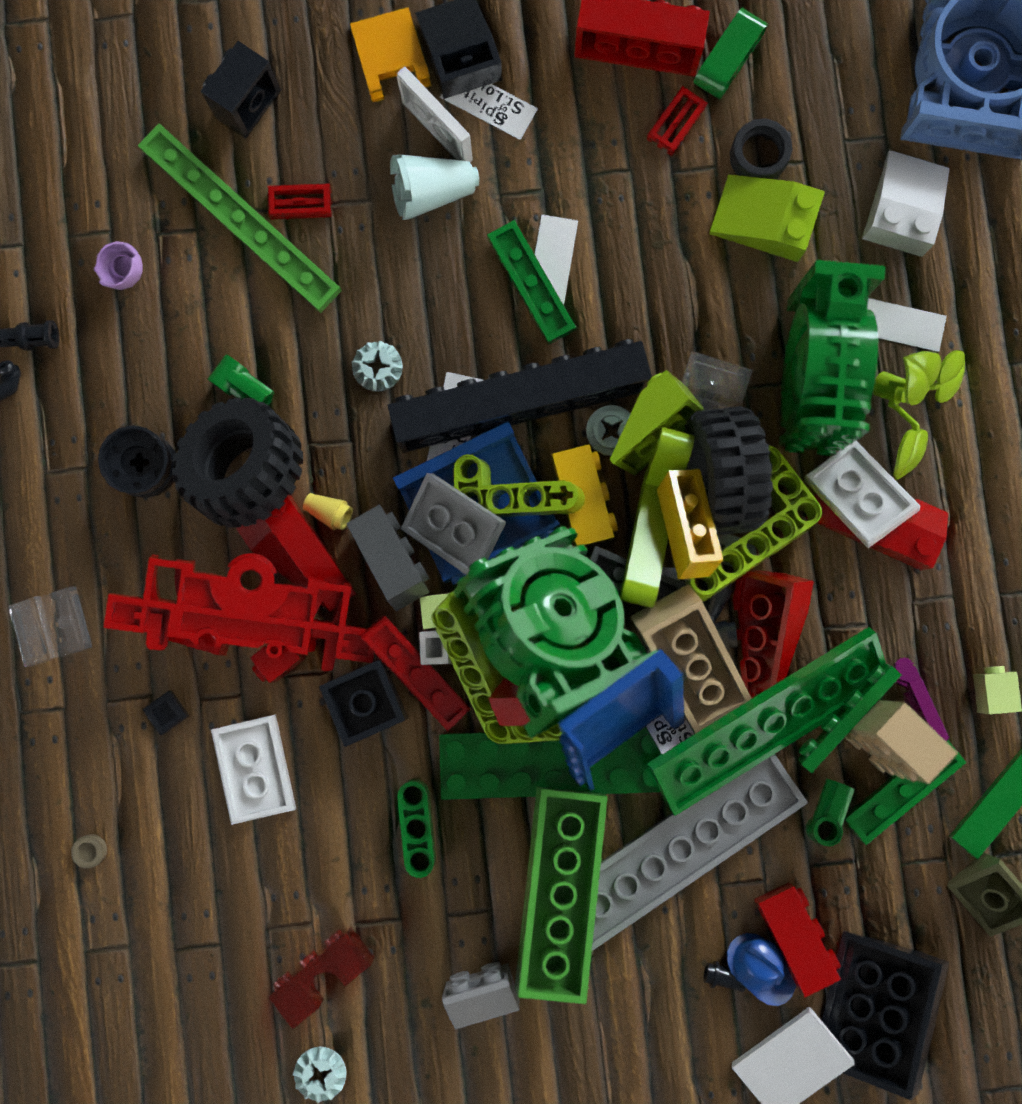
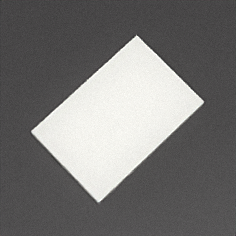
M404 66L397 73L402 103L456 160L471 162L473 158L470 134Z
M857 441L844 448V450L838 451L835 456H831L804 476V481L867 548H870L920 511V505Z
M276 714L211 729L231 825L296 809Z
M809 1006L733 1061L732 1069L761 1104H799L852 1067L854 1059Z

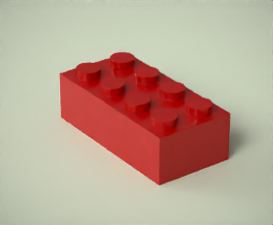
M581 0L574 57L695 77L704 49L710 11L702 10L694 5L686 7L671 5L663 0L654 2L646 0Z

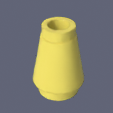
M309 493L303 503L304 511H307L332 530H344L347 527L346 523L351 520L353 508L347 504V501Z

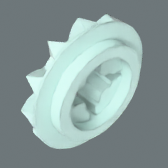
M382 341L367 342L365 346L357 350L352 361L355 379L362 387L370 391H384L391 388L398 382L402 374L403 365L399 353L392 345ZM379 354L382 364L388 367L380 368L375 378L372 367L366 364L374 363Z
M615 405L604 406L597 409L588 420L586 427L587 439L592 448L604 456L612 455L618 438H620L630 416L626 409ZM602 421L609 426L617 425L621 422L617 430L619 437L615 439L613 436H610L608 439L602 440L606 432Z
M314 1047L304 1052L298 1059L293 1072L295 1089H298L303 1094L304 1099L315 1100L317 1103L332 1100L342 1090L346 1081V1066L341 1056L327 1047ZM314 1066L320 1072L330 1070L324 1078L325 1085L321 1084L319 1079L309 1081L315 1072Z

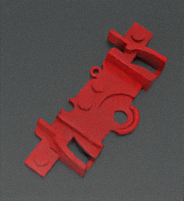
M245 553L237 556L228 564L230 569L227 576L195 571L196 560L177 559L173 561L159 559L160 555L152 554L148 561L143 597L114 593L108 594L103 628L137 633L147 632L146 647L151 650H165L168 646L169 637L190 639L195 646H198L199 637L208 633L215 638V649L222 644L259 648L266 643L267 656L275 659L281 656L282 646H286L290 653L307 655L308 652L315 651L316 640L321 638L324 639L320 665L321 671L333 670L335 658L373 663L374 652L360 638L368 628L345 625L351 592L350 582L343 581L342 584H335L308 576L306 587L274 583V574L277 572L274 565L260 554ZM158 566L175 568L174 580L177 600L160 597ZM249 570L257 572L261 578L260 585L253 590L244 588L240 581L242 574ZM325 590L341 592L336 610L330 621L314 619L321 605ZM275 646L278 648V650L276 652H272L270 648Z

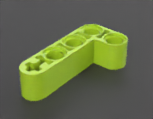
M466 454L458 458L454 464V488L469 498L477 495L478 504L498 517L569 514L579 511L584 505V492L580 487L569 481L491 485L490 466L484 460L474 455ZM476 463L478 467L477 473L473 478L469 479L467 475L468 468ZM540 491L541 502L537 506L531 507L529 502L531 494ZM567 491L573 494V498L567 499V503L559 499H553L552 494L555 496H566ZM504 493H508L510 497L509 504L501 509L498 503L499 498Z

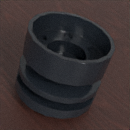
M134 425L121 427L109 434L100 446L98 456L100 473L110 486L120 492L141 498L159 496L168 490L174 482L172 469L176 467L173 466L172 460L176 451L167 440L145 427ZM143 459L149 461V465L143 466V470L137 468V463L143 462Z

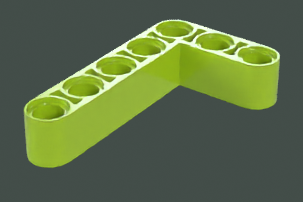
M663 427L660 430L641 487L620 591V599L622 601L653 608L655 604L668 540L657 488L668 471L686 469L691 456L695 435Z
M773 446L768 447L770 451L769 460L772 465L771 481L773 482L771 507L776 515L768 519L757 530L749 532L721 551L723 561L729 562L732 565L733 573L725 572L720 564L710 577L700 578L707 583V591H702L696 587V578L685 580L684 583L691 586L702 602L708 600L806 533L821 518L822 508L819 502L781 452ZM778 485L786 487L789 495L781 493ZM797 510L803 511L807 515L808 521L802 520ZM772 527L779 528L784 538L777 537L773 533ZM747 544L754 545L759 555L751 554L747 549Z
M454 591L450 592L432 612L431 619L487 737L498 744L559 740L558 738L562 736L559 724L530 738L524 726L499 725L488 698L505 677L491 664L483 650L479 632L474 626L478 622L479 616L477 614L467 616L464 611L465 606L469 603V599L467 597L458 599Z

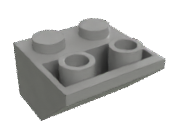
M492 962L482 966V971L469 975L468 971H462L449 977L450 981H447L445 984L442 1002L455 1030L519 1011V998L514 988L515 984L509 963L501 965L500 962Z

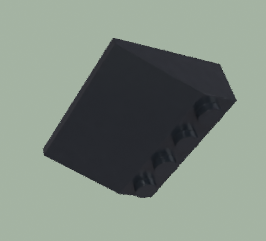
M843 931L837 959L841 968L837 969L841 980L830 985L822 1022L854 1059V1065L843 1072V1074L908 1100H913L920 1091L949 961L899 945Z

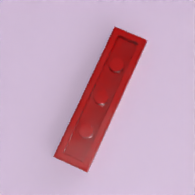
M385 615L380 617L360 636L367 646L447 731L471 710L466 702L431 665H421L420 653Z

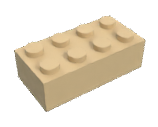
M689 584L655 602L653 608L646 607L630 616L648 651L651 653L662 649L683 674L684 717L695 734L752 699L702 600Z
M879 700L845 737L856 749L860 750L862 748L871 755L868 759L869 762L880 772L884 773L886 771L891 776L896 774L901 779L906 777L913 783L917 780L929 784L957 754L906 703Z

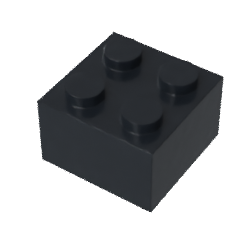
M237 41L233 48L228 49L224 53L221 64L216 71L207 76L200 92L215 118L246 139L281 92V88L270 62L240 41Z
M377 660L319 686L344 747L409 719L388 668L381 660Z

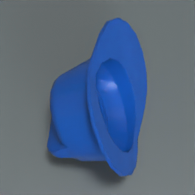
M751 933L739 935L730 943L727 950V964L731 974L738 982L745 986L757 999L767 1005L779 1006L787 1003L794 994L796 984L777 945L768 939Z

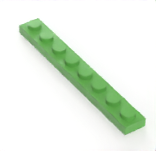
M158 124L138 144L142 152L319 313L342 291L332 279L161 124Z

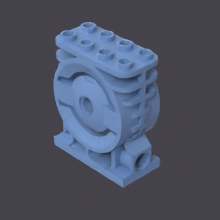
M925 0L927 5L923 11L922 19L924 23L920 30L922 40L915 60V78L918 87L910 97L907 121L902 127L900 140L1022 160V0ZM964 31L957 35L950 44L944 43L954 34ZM975 60L979 61L983 66L978 65ZM1003 88L1011 89L1007 93H1000Z

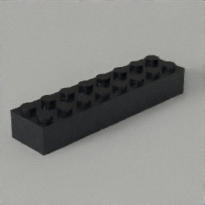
M626 339L615 343V348L602 351L601 347H594L585 350L583 356L571 358L570 355H562L552 359L551 364L539 366V363H531L520 367L519 372L508 374L507 371H499L488 376L489 379L476 382V379L463 380L457 383L456 388L445 390L444 387H435L425 391L426 395L413 398V395H403L394 399V403L387 405L396 442L402 453L482 434L508 421L513 426L640 394L652 378L643 341L633 342V339Z

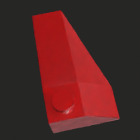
M815 493L814 497L822 508V515L817 524L863 544ZM914 499L920 505V511L870 548L923 571L934 568L946 541L948 512L919 499Z
M291 495L285 498V504L280 510L276 508L271 512L272 516L265 520L258 519L256 520L257 524L246 527L241 524V527L236 528L253 553L260 554L270 560L276 571L296 586L306 587L308 576L326 580L328 583L342 584L343 581L349 582ZM352 586L349 599L357 595ZM325 590L321 605L328 611H333L337 607L341 592Z

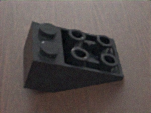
M453 0L415 12L443 99L502 81L501 60L490 29L476 0Z

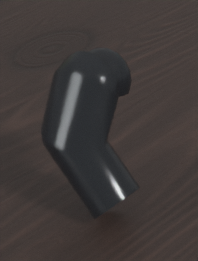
M9 360L0 363V401L17 392L21 377L18 365H14Z

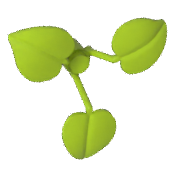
M954 350L943 359L942 363L940 355L935 352L922 351L903 357L906 379L885 371L879 373L876 377L873 394L888 400V407L898 412L912 427V429L904 434L899 445L893 473L895 480L902 478L919 464L925 454L928 442L927 431L920 429L919 423L898 404L906 402L910 405H917L925 398L929 390H936L935 400L937 402L944 403L950 400L957 393L964 377L965 353L963 351Z

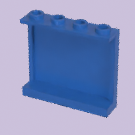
M509 421L393 477L408 509L410 510L426 473H433L454 487V464L458 458L466 454L474 455L487 462L491 470V485L537 482L514 437V431ZM476 463L468 468L467 475L469 479L473 478L477 473L478 467ZM540 491L531 494L529 499L531 507H535L541 502ZM504 493L499 498L498 503L501 509L509 504L510 497L508 493ZM477 495L471 497L472 500L478 503ZM553 514L500 517L506 521V524L488 560L496 558L498 553L508 547H514L515 550L521 548L528 540L540 536L541 539L548 537L551 532L559 528L558 520L556 521ZM428 549L442 576L443 582L446 584L451 581L453 586L457 585V581L466 574Z
M662 649L658 650L558 723L562 734L558 739L564 747L562 751L567 758L565 762L570 768L568 772L578 786L585 784L589 791L592 792L594 785L589 768L662 715L674 730L685 723L683 674Z

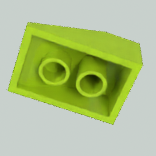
M729 174L709 234L799 262L807 249L825 191L794 181Z
M665 370L663 373L656 374L648 381L647 387L641 391L610 457V461L621 469L636 475L649 464L662 427L683 432L685 430V423L689 420L688 418L696 411L705 409L686 385L670 372Z

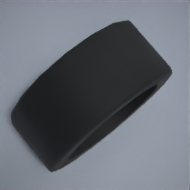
M766 118L754 119L744 124L736 133L729 153L730 163L736 175L777 179L789 163L793 151L791 137L787 130L778 122ZM763 136L776 144L779 156L774 165L759 168L753 166L745 159L742 149L748 138Z

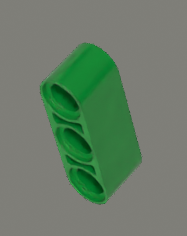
M741 8L699 69L693 83L720 100L761 40L768 27V23L746 9Z
M413 778L406 781L400 787L397 799L405 869L409 875L415 878H422L431 873L436 862V850L429 789L424 781ZM415 786L419 788L422 793V800L417 803L408 801L405 796L407 787ZM414 819L422 821L426 827L425 833L422 835L412 834L409 830V822ZM418 852L425 854L429 859V865L425 868L416 867L412 862V855Z

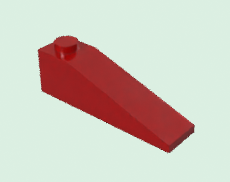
M754 569L736 580L733 606L734 610H738L740 629H737L736 633L737 640H741L743 659L740 661L741 678L751 698L756 697L786 678L808 615L813 580L785 573Z

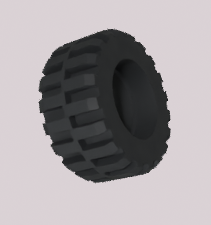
M240 398L228 399L226 404L219 402L212 405L210 411L200 413L197 416L199 419L194 424L190 423L185 429L187 433L184 438L180 437L177 443L178 452L173 455L172 463L176 467L172 469L173 481L179 495L213 523L220 526L226 525L228 528L241 527V524L245 527L257 524L256 520H265L272 516L271 512L276 508L280 510L285 504V498L288 495L292 496L295 491V481L300 480L302 468L299 466L303 464L302 444L295 431L267 404L257 402L251 398H242V400ZM252 448L244 465L231 476L224 478L231 462L240 453Z
M742 406L696 411L686 421L685 430L683 431V433L695 435L691 456L685 470L700 469L717 536L757 530L765 523L769 516L768 508L771 507V491H773V482L771 481L772 465L769 460L770 451L765 441V432L760 427L758 417L754 415V412Z

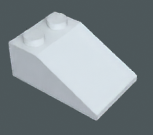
M889 150L862 239L922 257L934 245L943 216L949 168Z

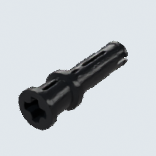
M47 320L44 324L35 325L21 322L15 328L0 329V348L19 347L24 351H29L33 347L48 346L50 349H56L59 346V330L53 320Z

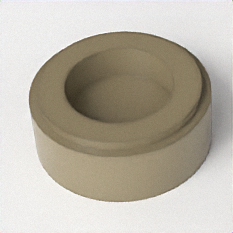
M95 834L80 837L74 842L71 849L74 863L84 869L99 865L107 855L105 841Z

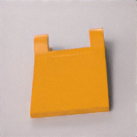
M409 7L350 23L372 102L384 99L380 81L396 77L397 73L404 66L410 72L415 71L416 78L425 88L431 86L429 71Z

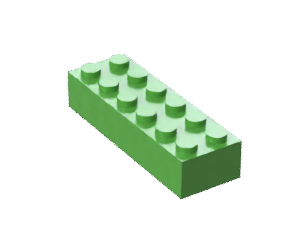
M537 786L514 987L518 998L586 1004L608 796L602 793Z

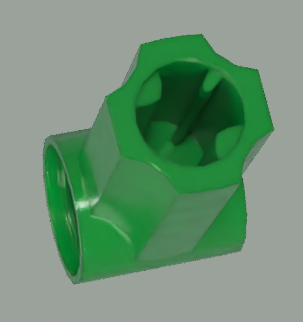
M225 354L207 378L208 381L227 395H233L241 400L242 398H251L269 406L275 394L273 390L249 374L248 369L227 354Z
M826 778L814 814L806 824V832L810 840L828 847L840 842L843 836L842 825L855 791L854 788ZM827 821L831 831L828 837L821 839L818 835V827L822 822Z

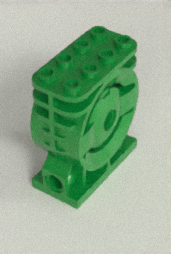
M816 260L789 296L787 311L795 312L786 344L781 381L782 418L780 426L784 427L786 432L779 437V445L785 447V452L803 453L804 449L817 450V455L835 456L836 451L844 450V448L852 445L853 442L861 439L862 436L869 432L870 424L864 421L866 415L871 411L870 402L875 384L878 360V328L873 311L867 309L868 296L884 280L885 266Z
M566 526L557 528L544 539H541L540 536L534 537L516 550L514 547H508L491 560H487L486 557L476 560L468 567L470 572L457 581L456 584L458 586L454 590L458 599L465 597L469 599V603L464 608L467 616L475 614L479 616L478 622L474 626L479 632L480 642L491 664L506 679L518 686L516 696L530 719L524 726L530 738L558 725L563 719L658 651L655 650L647 654L636 634L623 628L624 612L618 591L606 573L593 561L585 557L588 553L585 545L573 548L571 543L578 534L574 528L567 529ZM524 583H532L524 592L520 603V595ZM520 603V609L512 612L511 607L517 606ZM589 638V645L580 649L569 650L576 648ZM537 640L539 643L532 644L531 641Z

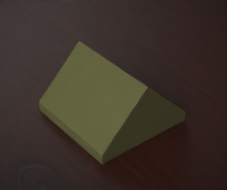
M983 853L979 859L973 860L948 882V888L990 937L1022 925V884L1001 859Z

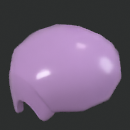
M116 241L105 245L97 254L94 271L98 275L101 285L124 290L133 287L140 280L143 272V263L139 253L132 245Z

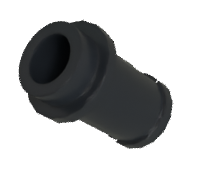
M718 961L706 963L703 981L708 983L709 987L715 988L717 985L738 990L739 992L745 991L746 987L731 974L729 967L720 966Z

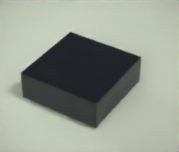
M172 690L167 691L142 709L160 736L166 734L189 717V714Z

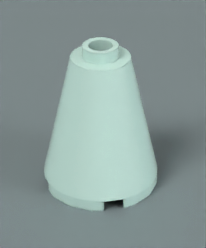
M402 154L392 155L390 175L396 174L395 184L392 185V192L398 214L403 216L402 220L412 219L473 194L475 187L479 186L478 170L476 167H472L469 161Z

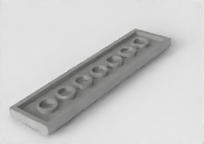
M775 754L678 815L674 816L671 813L601 861L592 951L808 804Z

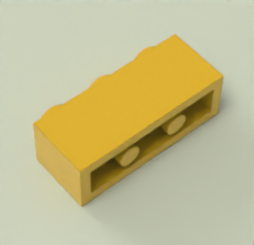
M590 444L553 453L552 463L557 481L564 480L575 484L582 489L585 496L584 505L579 511L566 514L569 527L574 528L578 534L573 541L574 546L585 545V547L613 540V532L618 531L614 513L608 514L605 501L610 500L606 483H600L597 471L602 469L598 452H592ZM567 491L566 496H561L563 502L567 503V499L573 498V494Z
M700 469L668 471L657 488V493L678 579L710 577L723 561L701 471Z

